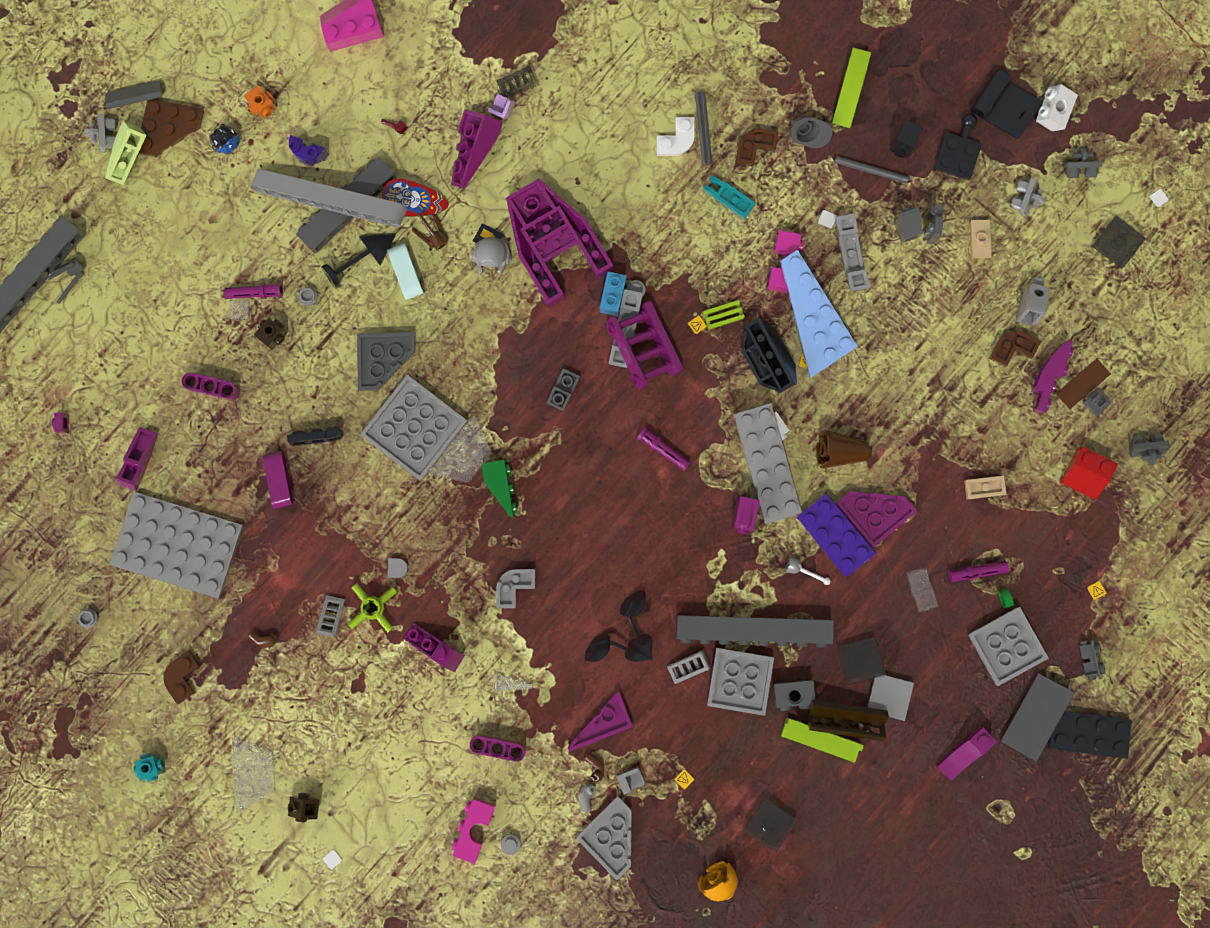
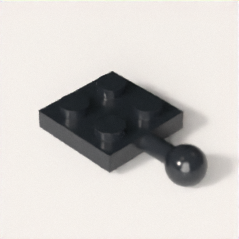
M966 114L963 117L962 124L964 127L961 136L945 133L933 170L967 181L971 179L982 147L981 143L968 139L970 130L977 124V117L974 114Z

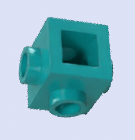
M152 753L140 756L141 760L134 762V773L139 778V781L144 779L147 782L159 779L158 775L165 773L164 761L160 754L152 756Z

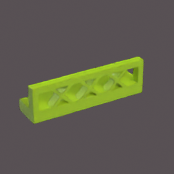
M788 717L780 735L854 763L856 762L859 750L862 751L864 746L835 734L810 731L807 724Z

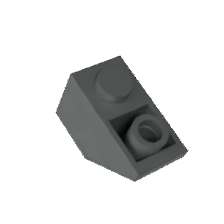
M908 207L901 210V213L894 222L901 244L917 239L923 233L919 207L914 209Z

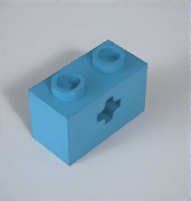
M612 272L607 273L600 304V313L619 316L626 284V275Z

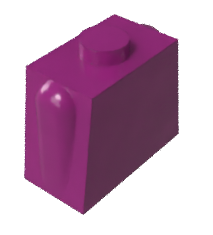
M742 496L738 498L732 528L737 529L736 533L748 535V532L754 531L760 500Z

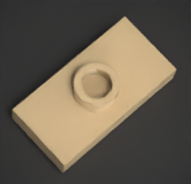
M990 220L970 221L971 259L992 257Z

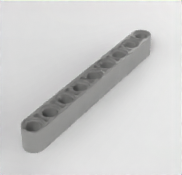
M262 169L257 170L250 186L254 191L261 194L393 227L401 226L407 211L405 206L397 202Z

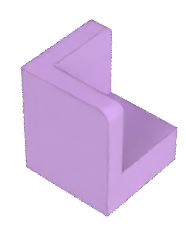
M497 94L493 106L488 108V112L504 119H509L516 101Z

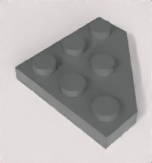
M414 332L357 334L358 391H378L415 353Z

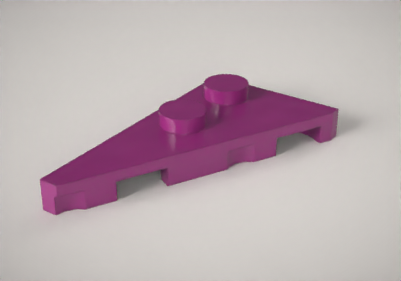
M620 691L607 702L568 746L569 752L633 727Z

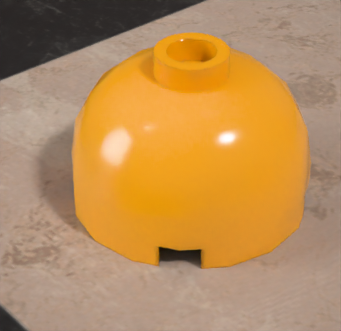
M720 861L706 869L709 873L705 877L701 875L698 882V888L713 901L730 899L738 885V877L730 863L726 864L725 861Z

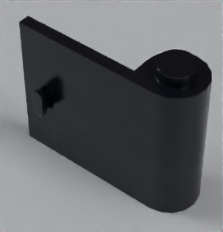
M996 70L971 106V111L988 123L1019 139L1043 104V101L1011 84L1010 74L1007 71Z

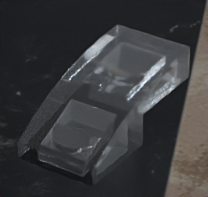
M924 567L907 572L908 582L918 611L922 612L938 607L927 569Z

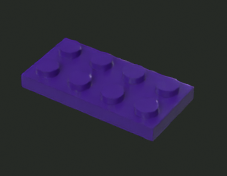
M828 493L796 517L845 577L877 553Z

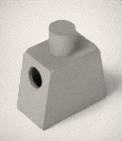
M1033 278L1032 283L1024 291L1016 322L1035 326L1046 314L1050 289L1043 286V278Z

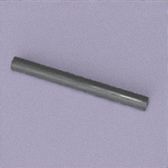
M840 156L835 158L834 163L905 184L909 180V176Z

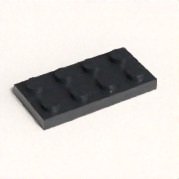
M1065 711L1048 741V748L1128 759L1132 720Z

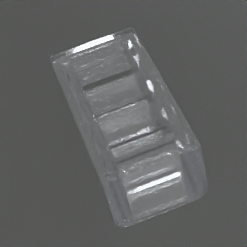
M498 674L493 675L495 691L528 690L534 688V684L531 682Z

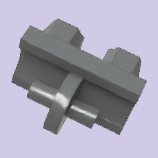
M1080 147L1078 153L1072 154V158H1078L1079 161H1062V167L1066 168L1067 178H1079V168H1085L1084 177L1091 178L1097 177L1098 167H1102V161L1086 160L1087 158H1092L1093 153L1087 152L1085 147Z
M1161 433L1151 435L1149 438L1150 442L1145 443L1144 436H1134L1131 440L1130 457L1141 456L1142 461L1147 460L1149 465H1155L1156 460L1162 459V454H1165L1166 448L1170 447L1169 440L1164 441Z

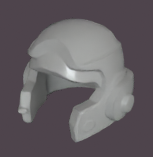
M495 237L480 240L471 253V258L473 262H476L479 274L483 273L481 266H500L497 273L502 275L506 265H509V262L512 261L507 244Z

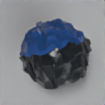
M223 123L213 134L209 135L212 148L218 153L230 154L237 148L240 142L239 135L235 132L234 128Z

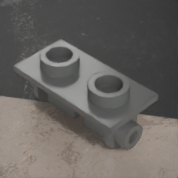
M1095 639L1091 640V644H1089L1088 640L1081 641L1079 648L1082 659L1090 658V662L1083 663L1085 676L1088 677V680H1095L1097 675L1099 679H1102L1106 671L1104 663L1100 662L1099 655L1102 654L1100 643H1096Z

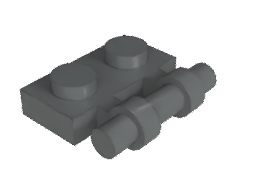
M935 203L927 213L930 220L924 237L927 238V244L934 245L942 236L944 217H942L943 206L941 203Z

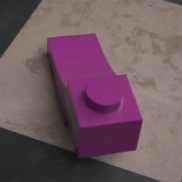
M979 726L936 766L952 781L972 762L984 755L997 741L984 727Z

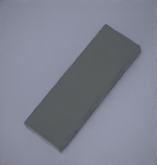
M161 81L105 93V105L107 109L160 98L162 97Z

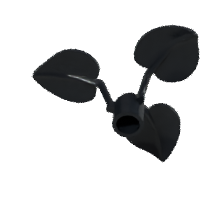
M644 590L627 597L620 607V614L623 617L627 616L637 638L632 639L628 643L627 648L614 641H610L608 634L599 635L587 647L585 652L586 662L602 660L608 654L610 645L625 650V658L628 661L641 662L653 659L652 637L649 634L639 635L632 621V616L638 615L645 605L646 592Z

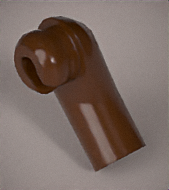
M255 630L248 637L261 648L273 647L278 641V636L274 633L262 637Z
M590 752L584 760L592 766L591 779L594 782H599L604 777V764Z

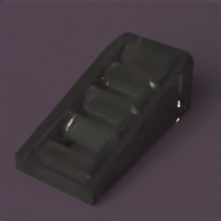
M527 66L497 80L502 96L507 98L540 85L535 70L531 66ZM529 74L531 81H528L526 75ZM520 77H522V79H523V81H524V84H523V85H521V82H520V79H519ZM512 80H515L517 88H514ZM506 82H508V85H509V87H510V91H507V89H506V86H505V83H506Z

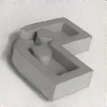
M515 569L504 573L496 586V608H516V589H535V569Z

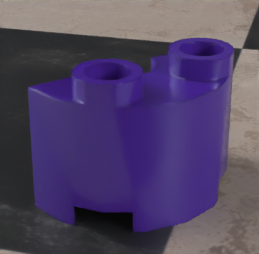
M290 135L289 148L298 161L304 165L314 166V164H318L321 161L324 162L329 156L324 147L314 143L307 147L302 139Z

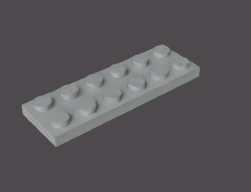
M769 402L733 413L757 500H760L759 508L764 524L802 513L772 404Z

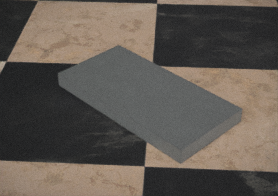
M1038 673L1001 742L1037 762L1075 693Z

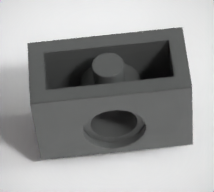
M813 680L772 683L775 707L780 708V711L792 710L791 706H799V709H808L812 700H815ZM793 690H797L799 693V698L796 701H791L789 698V694Z

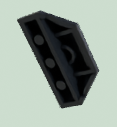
M761 316L744 326L741 351L758 383L778 393H782L796 385V364L778 331Z

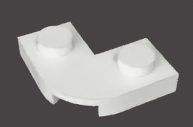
M676 117L675 136H657V156H680L690 149L694 142V117Z

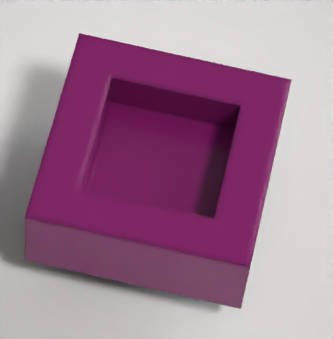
M62 412L54 413V418L52 419L54 432L69 434L68 414Z

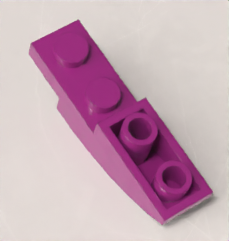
M1068 340L1058 347L1048 357L1038 372L1031 392L1038 394L1034 413L1042 414L1049 410L1051 406L1050 394L1054 392L1056 387L1054 379L1059 380L1063 378L1069 369L1067 361L1068 358H1071L1074 347H1071L1072 340Z

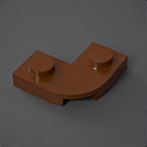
M753 128L751 131L746 132L739 140L735 164L754 167L757 149L775 152L779 131Z
M1022 331L1005 333L998 339L989 359L1004 367L1008 366L1015 351L1032 359L1041 341Z
M190 650L172 661L164 672L163 680L165 687L177 705L195 694L185 677L199 668L200 664Z

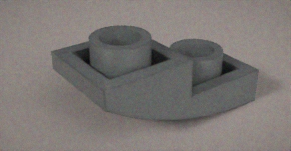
M563 368L556 385L552 389L547 404L564 411L581 376Z

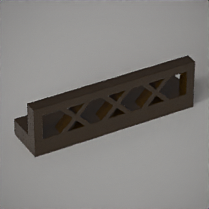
M812 700L807 711L810 731L885 741L886 739L885 723L889 717L888 710ZM814 719H818V720H820L821 722H823L824 724H823V725L814 724ZM833 722H838V723L841 724L843 727H842V728L835 727L832 723H833ZM851 725H857L862 730H855L851 727ZM869 728H879L880 733H874Z

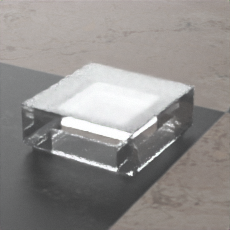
M230 300L229 319L250 320V301Z

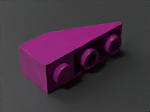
M413 623L404 637L405 641L442 667L453 672L457 670L465 657L464 654Z

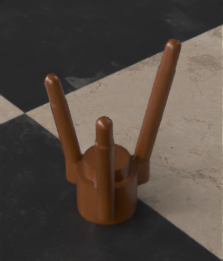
M418 212L417 216L431 234L429 236L430 240L414 228H412V232L427 243L431 249L435 248L437 251L448 243L446 239L448 236L444 232L437 214L432 216L440 233L438 230L434 232Z

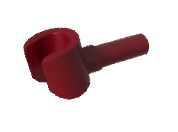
M385 119L381 120L382 124L390 126L399 134H403L408 129L401 120L397 124Z

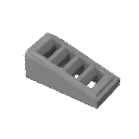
M326 595L316 634L337 637L345 599ZM329 602L339 604V607L329 606ZM327 611H336L337 615L328 614ZM326 617L335 619V622L332 623L325 621ZM324 625L333 627V629H324Z
M704 649L667 666L675 684L707 671L712 667ZM697 657H700L704 665L703 667H701ZM691 660H693L696 670L693 669L690 663ZM684 663L686 664V666H687V668H688V671H689L688 674L686 673V671H685V669H684V667H683V665H682V664H684ZM677 666L682 674L681 677H679L675 667Z

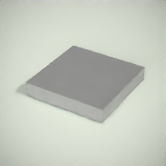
M875 673L867 707L888 710L889 717L905 721L914 683Z

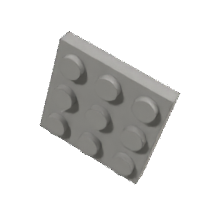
M1016 607L967 634L996 686L1049 659L1020 607Z
M716 648L707 706L765 716L774 657Z

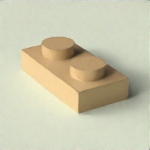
M1004 476L964 481L967 500L1007 495Z

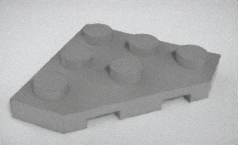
M619 796L606 806L576 836V839L616 881L631 867V808Z

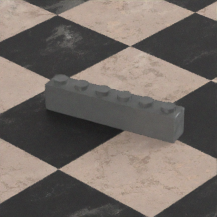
M378 157L376 160H371L363 172L357 173L353 181L341 189L377 197L383 191L384 186L397 177L383 160ZM325 209L318 210L307 224L304 223L299 227L296 235L316 254L355 217Z

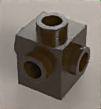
M268 317L267 320H263L258 325V330L254 336L273 350L276 345H280L285 340L287 333L283 330L284 325L277 319L272 321Z
M298 793V796H290L288 816L295 818L296 822L318 819L320 799L310 797L309 793Z

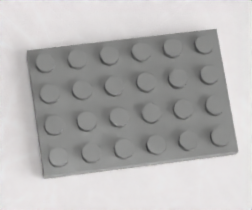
M133 492L109 565L220 599L244 525Z

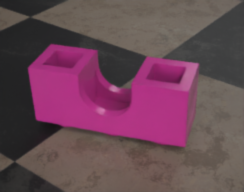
M779 230L774 253L782 254L786 257L795 250L802 252L804 241L801 240L802 234ZM772 267L768 290L789 293L782 268Z
M476 797L472 799V802L468 801L465 812L468 814L465 820H461L458 831L461 832L459 839L455 838L451 848L454 850V857L476 863L483 842L473 837L471 833L472 826L475 824L489 826L496 804Z

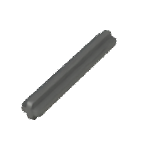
M696 92L695 101L702 165L706 166L712 164L705 92Z

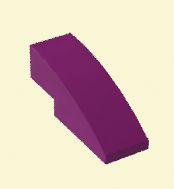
M141 427L138 428L123 458L124 464L116 478L118 485L137 491L150 461L157 433Z

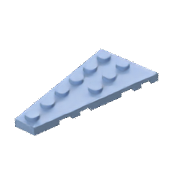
M795 250L780 260L794 312L793 316L808 369V377L811 378L858 346L798 250Z

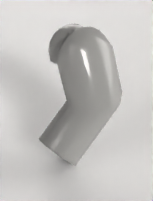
M590 783L586 784L578 795L583 813L592 810L589 800L596 793V786Z

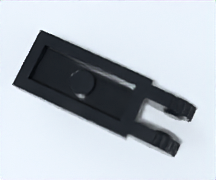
M337 426L328 427L326 431H323V429H313L309 433L294 431L291 435H287V442L291 446L327 443L342 439L343 432Z

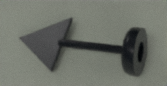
M396 234L361 236L359 238L366 246V251L335 271L328 264L322 265L321 269L336 289L341 285L337 275L370 253L381 266L387 254V249L390 248Z

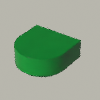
M1006 587L997 590L1003 608L1014 605L1012 596Z

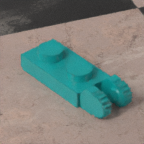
M711 176L709 180L720 188L719 191L716 192L707 185L702 188L703 191L745 220L756 203L728 183L722 182L715 176Z

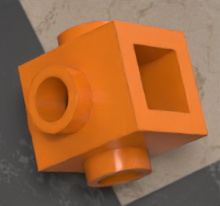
M259 85L244 95L250 104L248 109L254 116L258 114L263 119L270 116L274 109H276L273 101H275L269 91L265 93Z

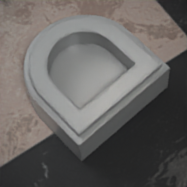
M388 558V578H401L407 574L408 565L404 560Z

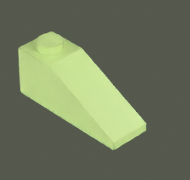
M126 121L122 122L115 137L105 176L106 179L124 185L146 137L141 127Z

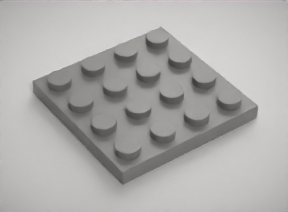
M406 375L360 435L419 481H422L468 421L409 375Z

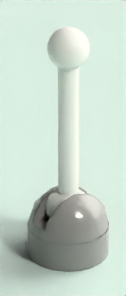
M791 557L786 565L785 571L795 574L801 571L823 581L825 585L831 583L830 578H823L802 568L801 562L794 557Z

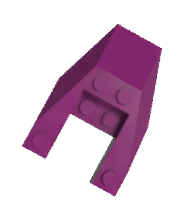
M540 179L506 197L518 256L548 308L561 302L565 297L545 263L577 245L597 280L614 270L611 260L584 216L575 211L571 205L562 200Z

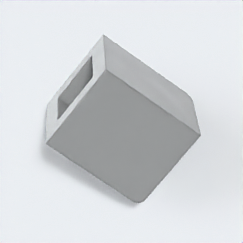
M639 766L621 772L616 776L624 795L645 784Z

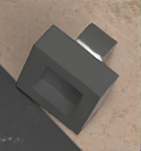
M1096 389L1083 402L1095 416H1098L1112 403L1099 389Z

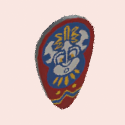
M406 179L389 181L384 186L381 194L382 199L405 206L407 211L404 217H418V212L422 216H430L446 210L449 206L448 201L435 190Z

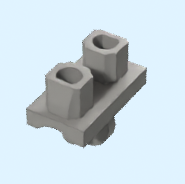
M98 114V129H95V123H89L90 129L84 130V135L90 137L91 143H95L96 137H98L99 152H105V149H111L114 145L116 136H105V131H115V119L104 118V114Z
M1031 178L1030 181H1019L1017 192L1024 193L1025 196L1023 199L1014 197L1011 207L1014 210L1020 211L1021 216L1027 217L1031 204L1033 209H1037L1038 204H1045L1046 199L1042 196L1043 191L1037 190L1038 184H1036L1037 179Z

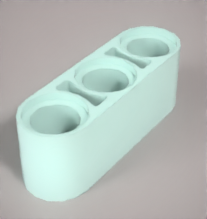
M403 243L387 249L405 300L424 294L406 244Z

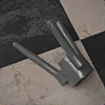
M75 257L53 270L47 277L48 280H51L65 271L71 277L75 275V278L57 300L58 304L62 302L76 282L84 276L82 274L84 267Z

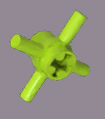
M355 584L352 589L362 600L361 613L348 623L349 627L354 629L366 618L371 620L377 619L387 633L390 632L393 626L383 615L384 603L397 593L396 589L391 587L379 598L375 596L368 597L359 584ZM372 601L373 604L378 606V610L370 613L368 610L370 609L369 604Z

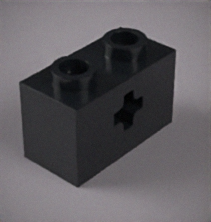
M905 120L890 151L894 152V155L899 158H908L915 147L923 127Z

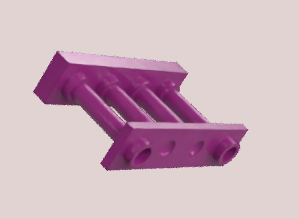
M651 301L644 303L637 315L619 322L614 315L606 322L607 330L613 336L632 375V382L639 391L648 385L646 380L665 372L670 373L671 377L684 369ZM640 321L646 323L647 331L628 339L625 338L621 330ZM650 337L654 340L655 348L636 356L633 355L630 348L631 345ZM656 355L662 356L664 365L642 373L638 365L639 362Z

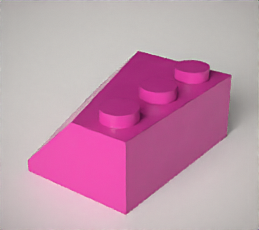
M344 0L320 16L322 32L330 52L384 37L374 0Z

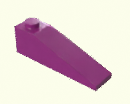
M467 109L464 110L458 130L461 138L460 144L456 145L458 159L454 162L451 185L465 189L496 142L501 132L502 121Z

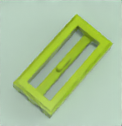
M739 300L703 311L708 330L745 319ZM731 307H737V309H733L715 316L708 317L709 314H713ZM739 313V316L710 324V321Z

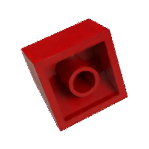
M1085 447L1077 448L1060 483L1096 500L1110 482L1118 463Z

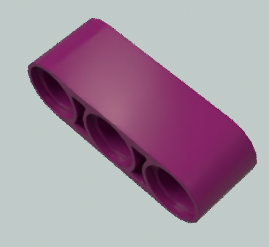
M186 373L182 377L184 388L195 393L229 401L236 400L240 395L238 386L229 381L196 373ZM196 378V384L190 387V380ZM214 382V389L208 391V384ZM232 387V394L227 396L226 389Z
M280 451L263 455L273 508L294 505L284 452Z
M486 735L474 736L469 745L471 751L476 754L514 762L521 761L526 755V747L522 743ZM476 739H481L484 742L482 749H477L474 746ZM500 743L503 746V752L496 753L493 750V745ZM514 747L521 748L522 756L515 757L512 754V749Z

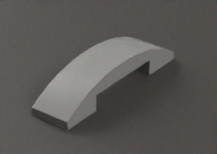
M855 213L835 217L839 248L850 292L870 288L867 272L863 265Z
M624 289L618 322L639 314L643 293ZM637 323L621 329L626 339L635 335ZM614 340L608 364L627 368Z

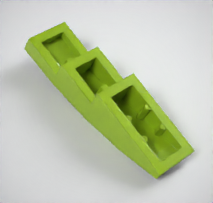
M856 48L852 49L832 120L833 124L851 127L871 52Z

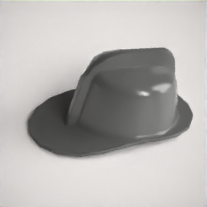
M801 115L795 120L792 119L791 138L795 143L810 148H821L831 140L832 128L825 121L809 115Z

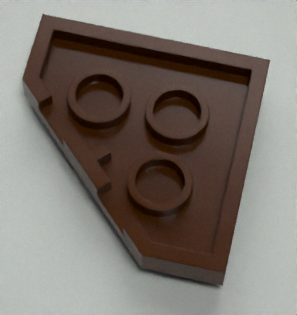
M155 99L147 100L141 126L146 137L138 154L157 157L168 147H173L182 141L191 132H196L201 128L204 110L198 107Z

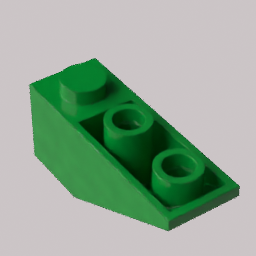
M505 460L481 463L484 483L511 518H515L514 513H517L516 502H512L511 494H514L513 483H509L508 476L511 475L510 464H506Z

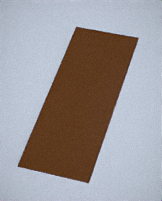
M1096 359L1058 391L1056 395L1071 409L1110 376L1111 373Z

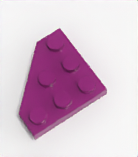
M850 491L836 502L838 507L872 548L917 512L905 496Z

